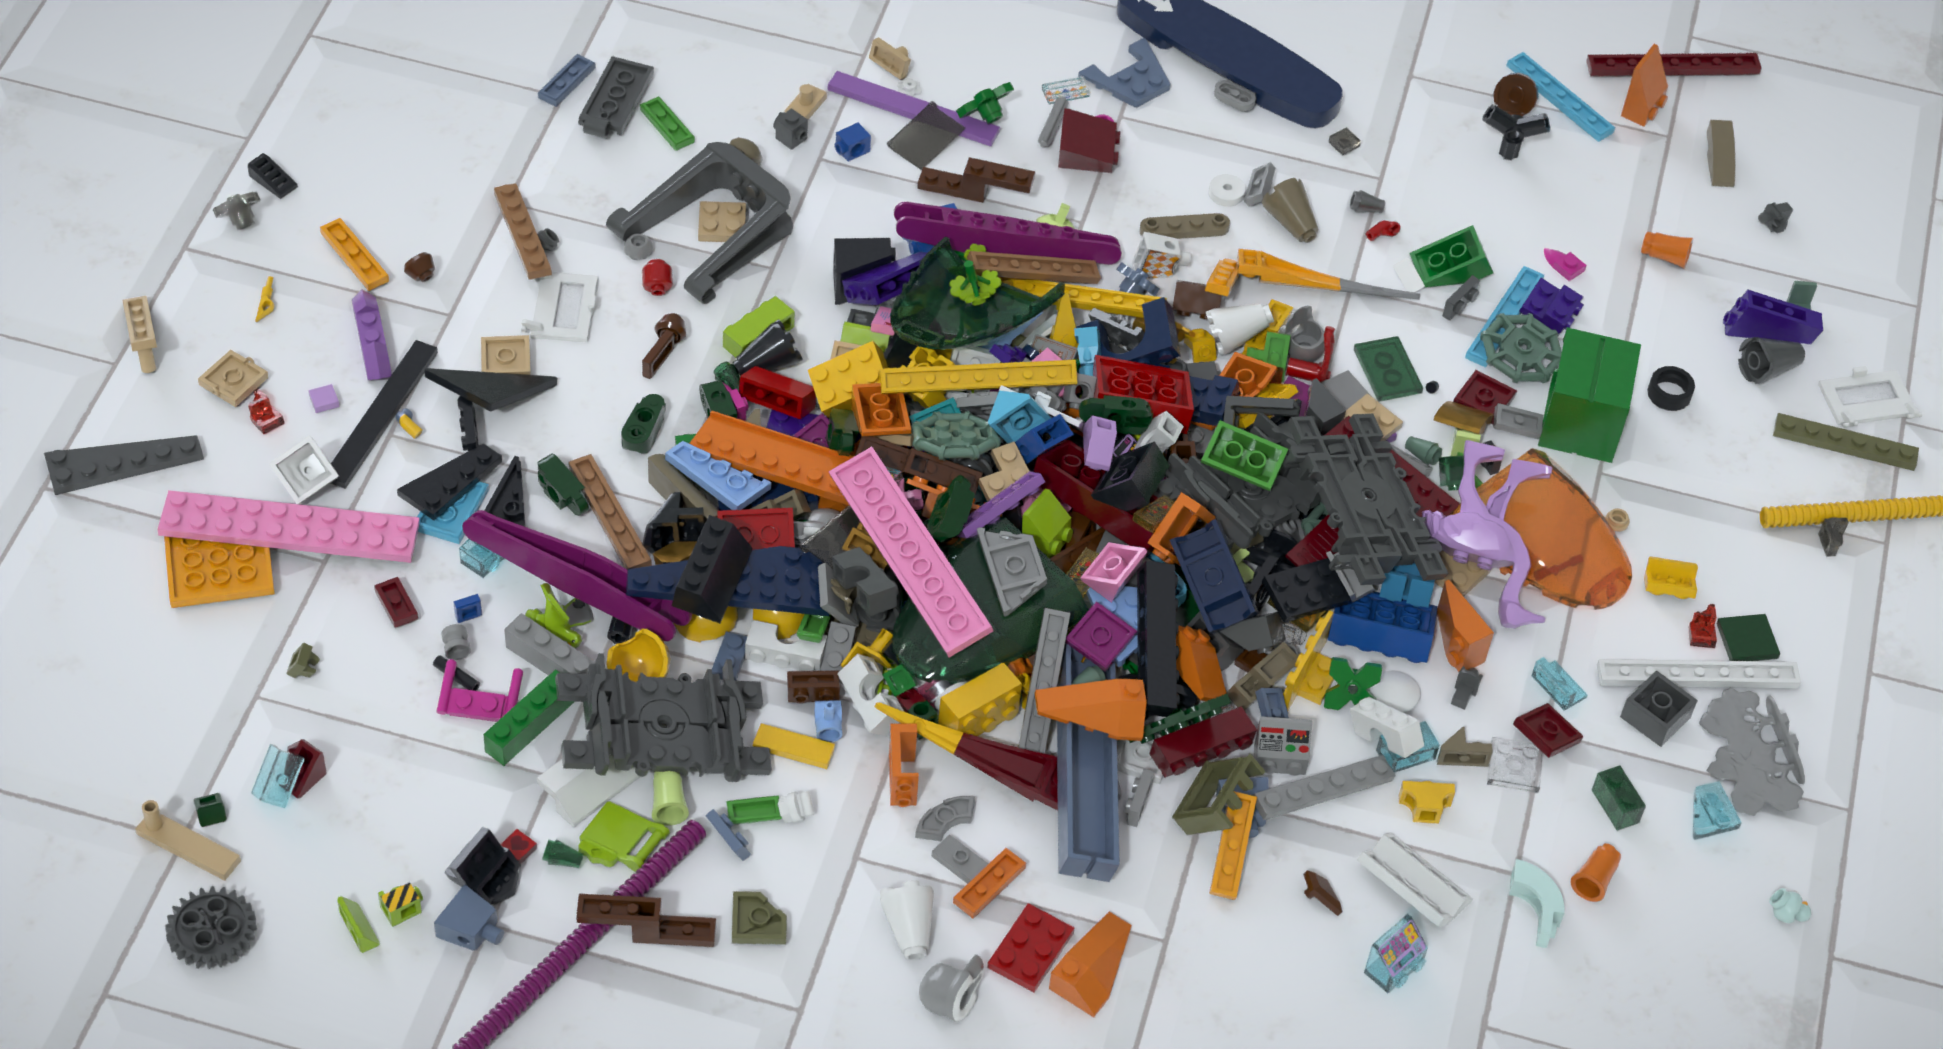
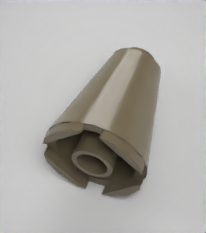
M1296 178L1287 179L1274 186L1275 192L1271 195L1268 192L1262 199L1263 207L1299 242L1305 241V243H1308L1317 237L1319 229L1301 179L1298 181Z

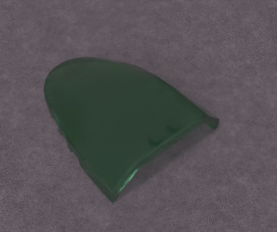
M945 236L923 257L918 270L911 272L909 282L903 284L900 296L896 297L892 306L890 323L893 331L901 339L923 348L951 350L989 345L1003 339L1060 299L1065 293V283L1059 282L1049 292L1039 297L1001 282V286L996 289L995 294L986 298L985 303L981 305L965 303L959 297L956 298L950 294V281L955 280L957 276H963L966 279L967 275L964 263L951 247L950 238Z
M1000 517L996 522L982 527L985 528L986 532L1000 534V531H1007L1015 535L1023 534L1006 517ZM976 534L967 539L960 537L945 551L944 556L992 626L993 632L953 656L948 657L909 597L895 621L892 647L899 663L911 675L929 683L932 680H942L955 684L974 679L1001 663H1005L1008 666L1010 662L1021 657L1023 659L1030 657L1031 653L1036 651L1044 608L1070 613L1066 637L1089 610L1076 583L1037 547L1047 577V584L1011 614L1004 617L978 535Z

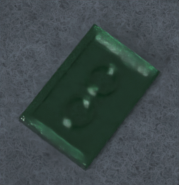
M1398 336L1354 344L1353 350L1378 402L1423 392V386Z

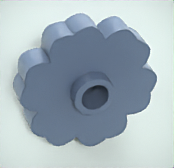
M1122 262L1116 270L1126 276L1119 286L1120 292L1142 294L1146 290L1153 296H1156L1160 288L1147 280L1149 275L1141 269L1137 268L1134 271Z

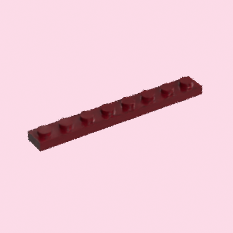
M1757 53L1660 54L1665 75L1760 74L1762 69ZM1645 54L1588 55L1586 62L1590 76H1633L1635 67Z

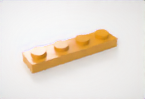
M341 218L320 227L322 236L368 291L389 282L388 274Z
M1232 259L1219 260L1207 281L1205 291L1228 297L1240 275L1237 262Z
M1235 791L1234 793L1242 802L1241 809L1231 810L1227 805L1225 815L1233 823L1232 829L1222 830L1209 891L1211 895L1232 900L1237 898L1257 800L1256 796Z

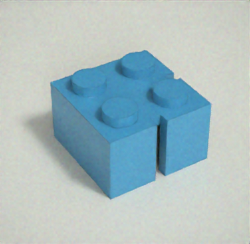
M1415 562L1412 565L1394 566L1389 573H1384L1386 579L1382 583L1379 597L1400 602L1404 599L1407 600L1406 603L1413 606L1429 608L1435 580L1423 581Z

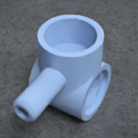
M841 700L815 701L817 738L827 742L839 740L842 737Z

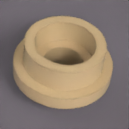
M1619 508L1611 510L1605 517L1606 526L1617 532L1626 530L1630 523L1627 512Z

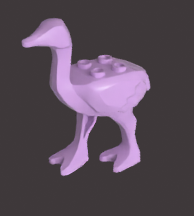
M1466 440L1463 455L1464 471L1458 490L1461 500L1460 512L1445 517L1439 511H1422V517H1426L1424 523L1431 535L1429 539H1437L1442 546V550L1449 556H1453V560L1459 563L1475 562L1477 567L1484 570H1491L1492 567L1501 568L1513 565L1512 573L1499 598L1498 615L1501 626L1515 629L1528 624L1545 623L1546 618L1544 616L1524 609L1519 603V593L1531 568L1529 551L1520 534L1513 526L1503 520L1508 502L1517 486L1528 480L1550 479L1552 467L1513 459L1507 481L1502 488L1489 497L1485 506L1475 488L1476 467L1484 462L1502 461L1505 449Z

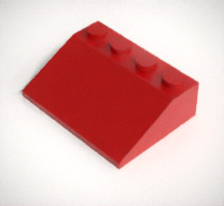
M1095 355L1093 376L1097 377L1094 398L1103 399L1104 395L1144 399L1152 407L1153 418L1167 411L1184 426L1181 433L1187 434L1194 412L1189 372Z

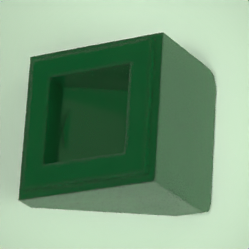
M220 793L193 800L201 827L227 820Z

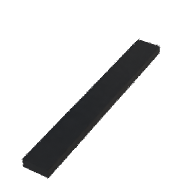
M415 340L331 462L340 477L330 484L346 489L424 374L425 369L429 367L437 355V347Z

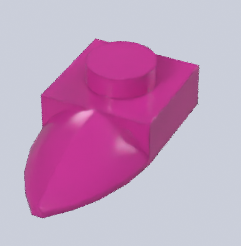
M1544 248L1547 262L1568 281L1585 272L1587 265L1573 253L1565 254L1558 250Z
M723 383L726 391L730 392L737 412V419L746 421V411L749 410L746 398L741 397L737 389L732 390Z

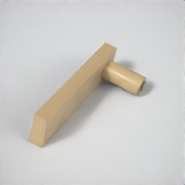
M147 296L124 299L122 301L132 352L138 351L142 372H153L156 370L152 348H156L157 345Z
M148 800L143 803L144 819L135 828L136 834L224 881L241 862L240 855L160 814L156 801Z

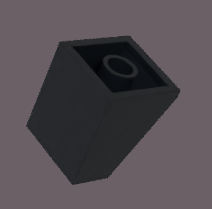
M834 238L833 280L835 305L848 302L844 294L842 280L891 263V261H896V249L891 247L890 238Z

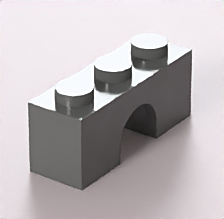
M860 547L832 556L833 577L845 590L857 586V603L869 616L897 607L899 591L896 583L891 581L885 575L884 570L879 568L873 562L871 556L867 555Z

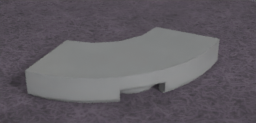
M975 796L948 798L933 809H929L919 821L915 838L942 841L944 834L951 827L958 824L971 823Z

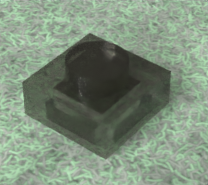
M1346 127L1330 135L1328 142L1343 156L1359 148L1361 140Z

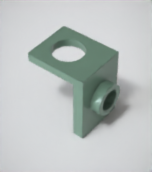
M1794 281L1786 302L1811 310L1810 304L1817 288V282Z

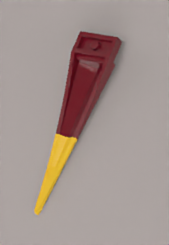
M880 702L875 704L874 707L901 724H917L918 734L1032 802L1036 799L1058 811L1056 756L977 737L919 718Z

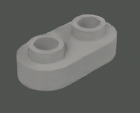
M1221 80L1215 85L1214 96L1219 101L1240 111H1250L1254 108L1256 96L1252 91L1229 80Z

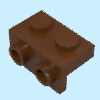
M839 670L787 671L788 703L796 702L803 704L815 701L840 700Z

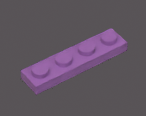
M1031 471L1026 473L969 514L967 523L963 525V529L956 536L966 539L975 537L977 535V528H982L986 524L996 522L1000 518L999 515L1004 511L1017 507L1022 498L1036 493L1039 490V486L1045 483L1042 475Z

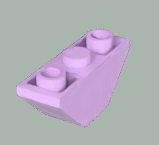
M1091 416L1084 424L1083 444L1084 464L1094 470L1102 469L1109 471L1117 434L1116 421Z

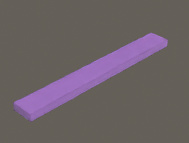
M836 71L828 83V90L990 147L1000 133V127L997 125L987 124L985 121L970 116L960 119L956 111L840 71Z

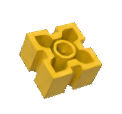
M920 343L909 356L911 362L907 367L948 366L955 364L941 354L938 356L934 350ZM947 391L903 393L914 402L918 401L926 409L947 400L944 396Z

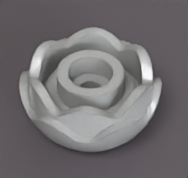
M634 234L625 241L624 251L633 260L646 259L653 251V244L647 236Z

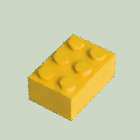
M874 341L808 369L820 409L828 418L832 408L852 410L853 384L880 383V369L888 368L883 351Z
M1003 662L940 697L938 724L974 736H979L984 732L988 733L998 724L1005 720H1012L1018 714L1022 683Z

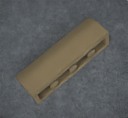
M655 454L648 457V482L665 500L672 493L681 492L683 508L703 507L705 523L709 515L718 518L717 511L719 510L680 470L665 460L664 454Z

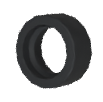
M1664 366L1653 372L1647 389L1648 397L1659 408L1667 411H1678L1690 404L1695 390V382L1692 376L1684 369L1675 366ZM1671 382L1681 387L1685 393L1672 395L1663 391L1658 384Z

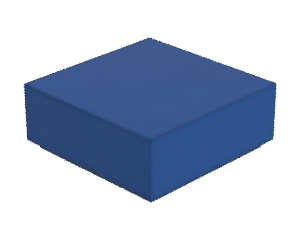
M478 594L453 601L455 618L458 623L482 616L481 600Z

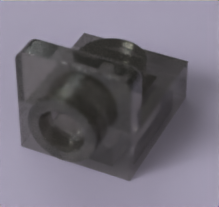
M1832 517L1824 519L1818 535L1826 557L1836 556L1839 547L1842 546L1843 534L1849 523L1847 518Z

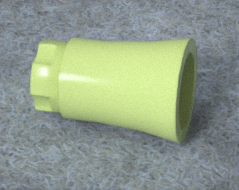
M654 772L652 819L656 823L665 826L682 823L687 819L689 811L685 802L680 772Z

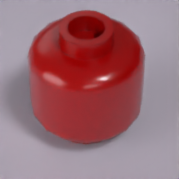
M661 259L650 260L642 268L643 288L654 296L664 295L673 286L671 266Z

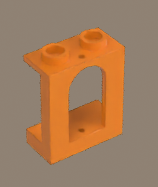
M917 724L890 725V806L908 807L917 805L919 773H901V762H915Z

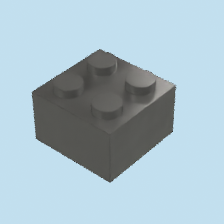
M1656 670L1626 699L1620 717L1662 747L1691 718L1698 700Z

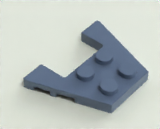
M1145 38L1129 45L1128 52L1138 62L1108 77L1095 64L1078 72L1079 80L1083 82L1087 80L1095 84L1099 90L1104 88L1112 92L1113 97L1135 108L1169 91L1171 85Z

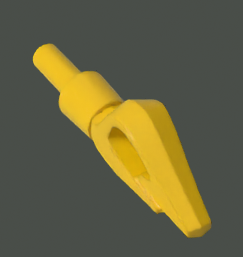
M268 276L266 286L262 288L255 322L260 321L274 310L275 305L270 300L273 292L271 287L274 278L272 276Z

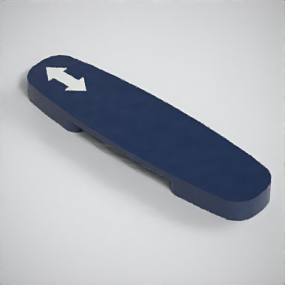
M1118 0L1116 14L1119 20L1157 48L1170 49L1175 47L1213 71L1255 93V103L1258 106L1306 128L1324 127L1338 115L1343 92L1339 83L1281 43L1227 12L1203 0Z

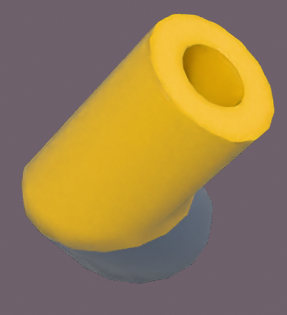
M407 408L398 411L395 417L396 421L410 436L416 439L423 430L412 420L413 413Z

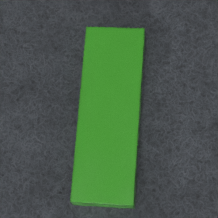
M659 96L640 104V111L675 151L695 143L693 134Z

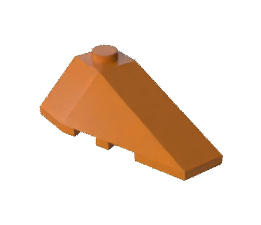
M1234 352L1219 376L1238 379L1240 392L1239 395L1233 396L1254 397L1267 387L1278 369L1277 366ZM1190 421L1191 424L1200 426L1210 431L1217 427L1213 425Z
M1109 911L1065 954L1053 969L1049 989L1090 1016L1095 1017L1110 997L1132 925Z

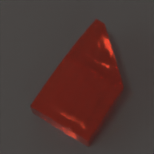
M259 388L254 391L255 398L248 405L250 419L263 434H266L285 424L283 416L271 406L268 396Z
M1715 604L1708 605L1707 609L1703 612L1697 611L1694 613L1688 627L1690 646L1715 649L1717 643Z

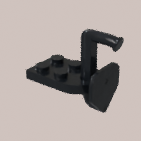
M1272 530L1270 535L1265 537L1263 550L1254 546L1249 547L1246 550L1250 554L1243 559L1257 565L1253 576L1254 579L1252 582H1247L1246 587L1251 593L1258 612L1261 611L1270 597L1262 583L1264 576L1296 567L1285 556L1298 543L1293 537L1277 530Z

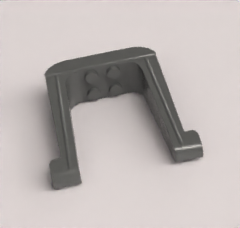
M724 142L708 143L702 151L631 211L628 212L625 208L615 210L608 217L606 227L623 241H626L631 235L644 233L714 189H729L738 200L743 199L748 203L750 209L757 213L685 280L684 289L702 304H707L716 297V293L712 289L787 235H791L793 223L791 217L786 212L789 209L791 198L789 190L783 183L736 147Z

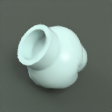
M1781 888L1769 900V903L1774 907V916L1782 922L1792 923L1795 919L1805 922L1811 917L1812 913L1806 901L1802 902V897L1797 892H1788L1785 888Z

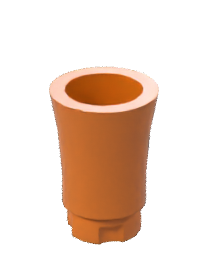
M1647 231L1641 253L1650 254V257L1673 263L1685 269L1691 252L1693 238Z
M1604 843L1602 846H1598L1582 868L1572 876L1570 883L1574 892L1587 901H1601L1605 896L1612 876L1619 866L1621 854L1610 844Z

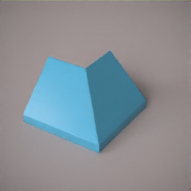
M999 391L988 423L1009 444L1016 442L1034 427L1051 419V416L1029 394Z

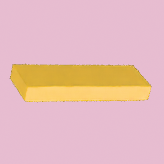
M762 723L753 741V747L769 748L770 754L824 769L828 768L835 750L834 743Z

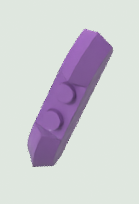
M361 289L352 299V306L367 380L391 377L389 356L376 297Z

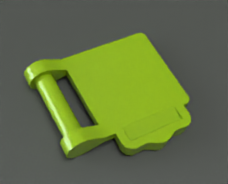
M609 801L606 802L579 836V853L586 856L592 863L612 867L617 861H620L636 872L638 868L642 867V864H644V861L658 843L668 837L670 830L660 823L651 822ZM650 831L652 835L636 856L629 855L646 832Z

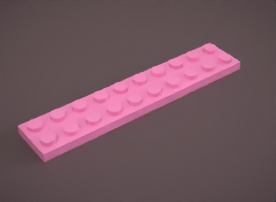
M873 447L868 448L829 471L838 489L948 657L953 656L993 632L992 626Z
M168 490L157 530L158 536L411 563L420 519L419 517Z

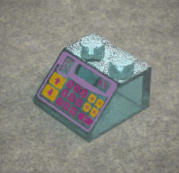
M1409 914L1405 915L1372 944L1364 973L1387 993L1391 992L1395 987L1401 988L1408 980L1409 975L1413 971L1415 973L1419 972L1426 963L1425 956L1428 947L1412 916Z

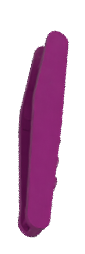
M901 202L894 208V217L897 220L896 232L900 237L960 252L970 249L971 244L984 245L986 252L1095 260L1096 263L1106 265L1117 263L1122 254L1119 241L1114 236L1077 230L1069 226L1061 227L1013 217L914 202Z
M477 510L463 522V532L470 540L484 546L557 589L639 630L643 628L650 630L660 636L665 642L672 640L676 635V628L673 623L685 626L692 619V613L673 607V600L626 596V576L628 570L586 548L496 517L483 510Z

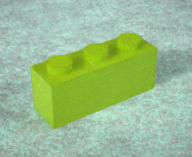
M776 296L768 301H764L754 311L745 314L742 319L726 327L723 331V348L736 358L763 330L778 319H780L785 327V332L790 331L794 328L795 311Z

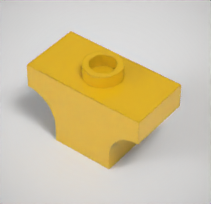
M1402 781L1399 792V804H1403L1411 810L1413 822L1439 824L1443 808L1451 807L1455 795V784L1433 783L1431 781Z

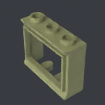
M1251 753L1247 757L1215 762L1206 760L1172 818L1187 835L1232 829L1233 823L1222 811L1224 805L1227 804L1231 810L1241 809L1242 802L1234 793V788L1238 784L1243 791L1252 790L1253 782L1249 777L1264 775L1265 770ZM1227 779L1211 807H1207L1217 790L1218 781Z

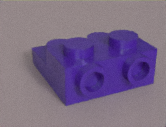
M1540 278L1519 312L1523 315L1533 314L1534 318L1560 334L1563 328L1565 330L1567 327L1570 328L1575 319L1571 317L1572 314L1577 316L1584 306L1581 303L1583 296L1566 285H1563L1560 290L1548 281Z

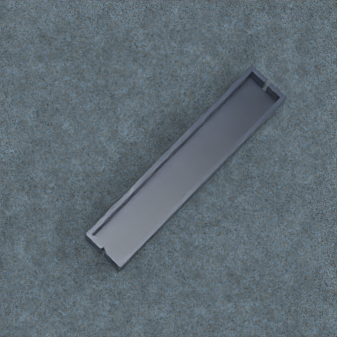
M1065 643L1057 687L1071 685V682L1088 666L1093 667L1097 665L1087 658L1082 663L1083 655ZM1115 661L1106 672L1102 670L1106 680L1116 679ZM1057 721L1058 874L1082 877L1083 874H1086L1087 879L1110 882L1120 866L1117 740L1109 738L1107 733L1095 729L1093 732L1084 730L1085 726L1073 722L1066 724Z

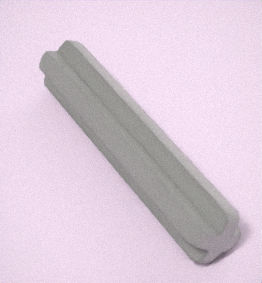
M1064 96L1056 99L1038 138V143L1043 148L1050 146L1063 118L1064 108H1067L1069 105Z

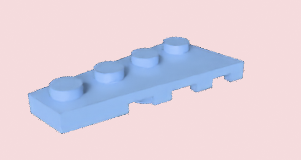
M682 441L665 453L666 461L731 510H742L771 489L772 482L766 479L760 481L754 478L753 473L743 470L741 472L731 467V463L723 459L721 461L715 460L710 457V453Z

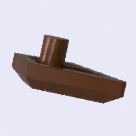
M1307 870L1303 873L1308 887L1304 890L1305 895L1309 899L1315 897L1334 914L1339 916L1342 913L1341 903L1328 880L1312 871Z

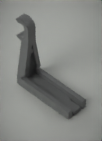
M1227 396L1224 422L1238 428L1240 417L1237 414H1258L1260 412H1263L1265 415L1299 417L1300 407L1294 399Z

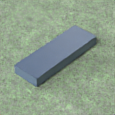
M576 54L538 92V98L557 107L596 68L595 62Z

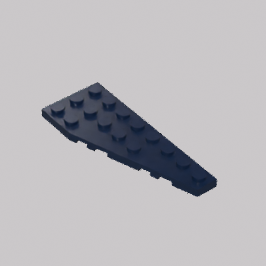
M784 546L752 550L728 606L829 616L830 614L820 607L818 576L819 565L827 563L830 566L829 551ZM688 560L628 569L626 596L673 600L676 586Z

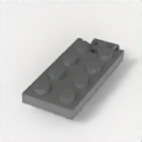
M612 56L579 116L578 122L579 125L583 126V132L606 139L610 130L617 131V135L621 136L654 74V67Z

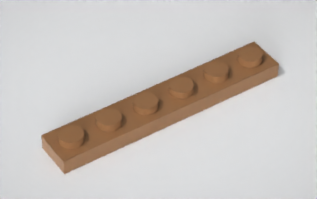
M505 184L494 187L495 198L528 279L552 275L551 266L517 184Z
M970 251L967 259L973 262L976 275L979 276L982 275L983 271L989 270L991 272L997 271L998 277L1088 284H1098L1101 279L1095 260Z
M589 454L569 461L570 471L585 487L581 491L625 569L652 566L650 556L643 547L642 542L593 456Z

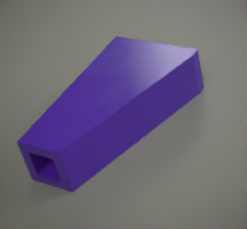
M918 252L844 279L842 283L848 303L879 305L939 276L940 273L934 253Z
M1748 289L1742 297L1737 299L1735 305L1730 311L1725 313L1723 318L1725 335L1733 337H1760L1812 344L1823 331L1822 313Z

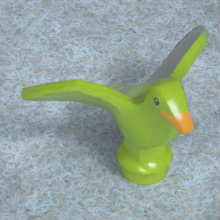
M541 584L540 586L546 598L545 613H542L538 608L528 609L525 616L540 626L545 627L546 630L576 649L581 644L582 638L580 634L570 628L591 622L592 616L589 604L574 598L565 606L560 605L555 598L550 584Z

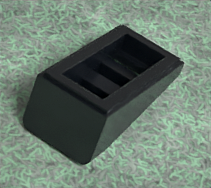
M265 153L260 154L247 164L249 177L280 199L298 187L297 183ZM283 182L285 183V184L282 185L281 187H279V188L277 187V186H279L281 183H283Z

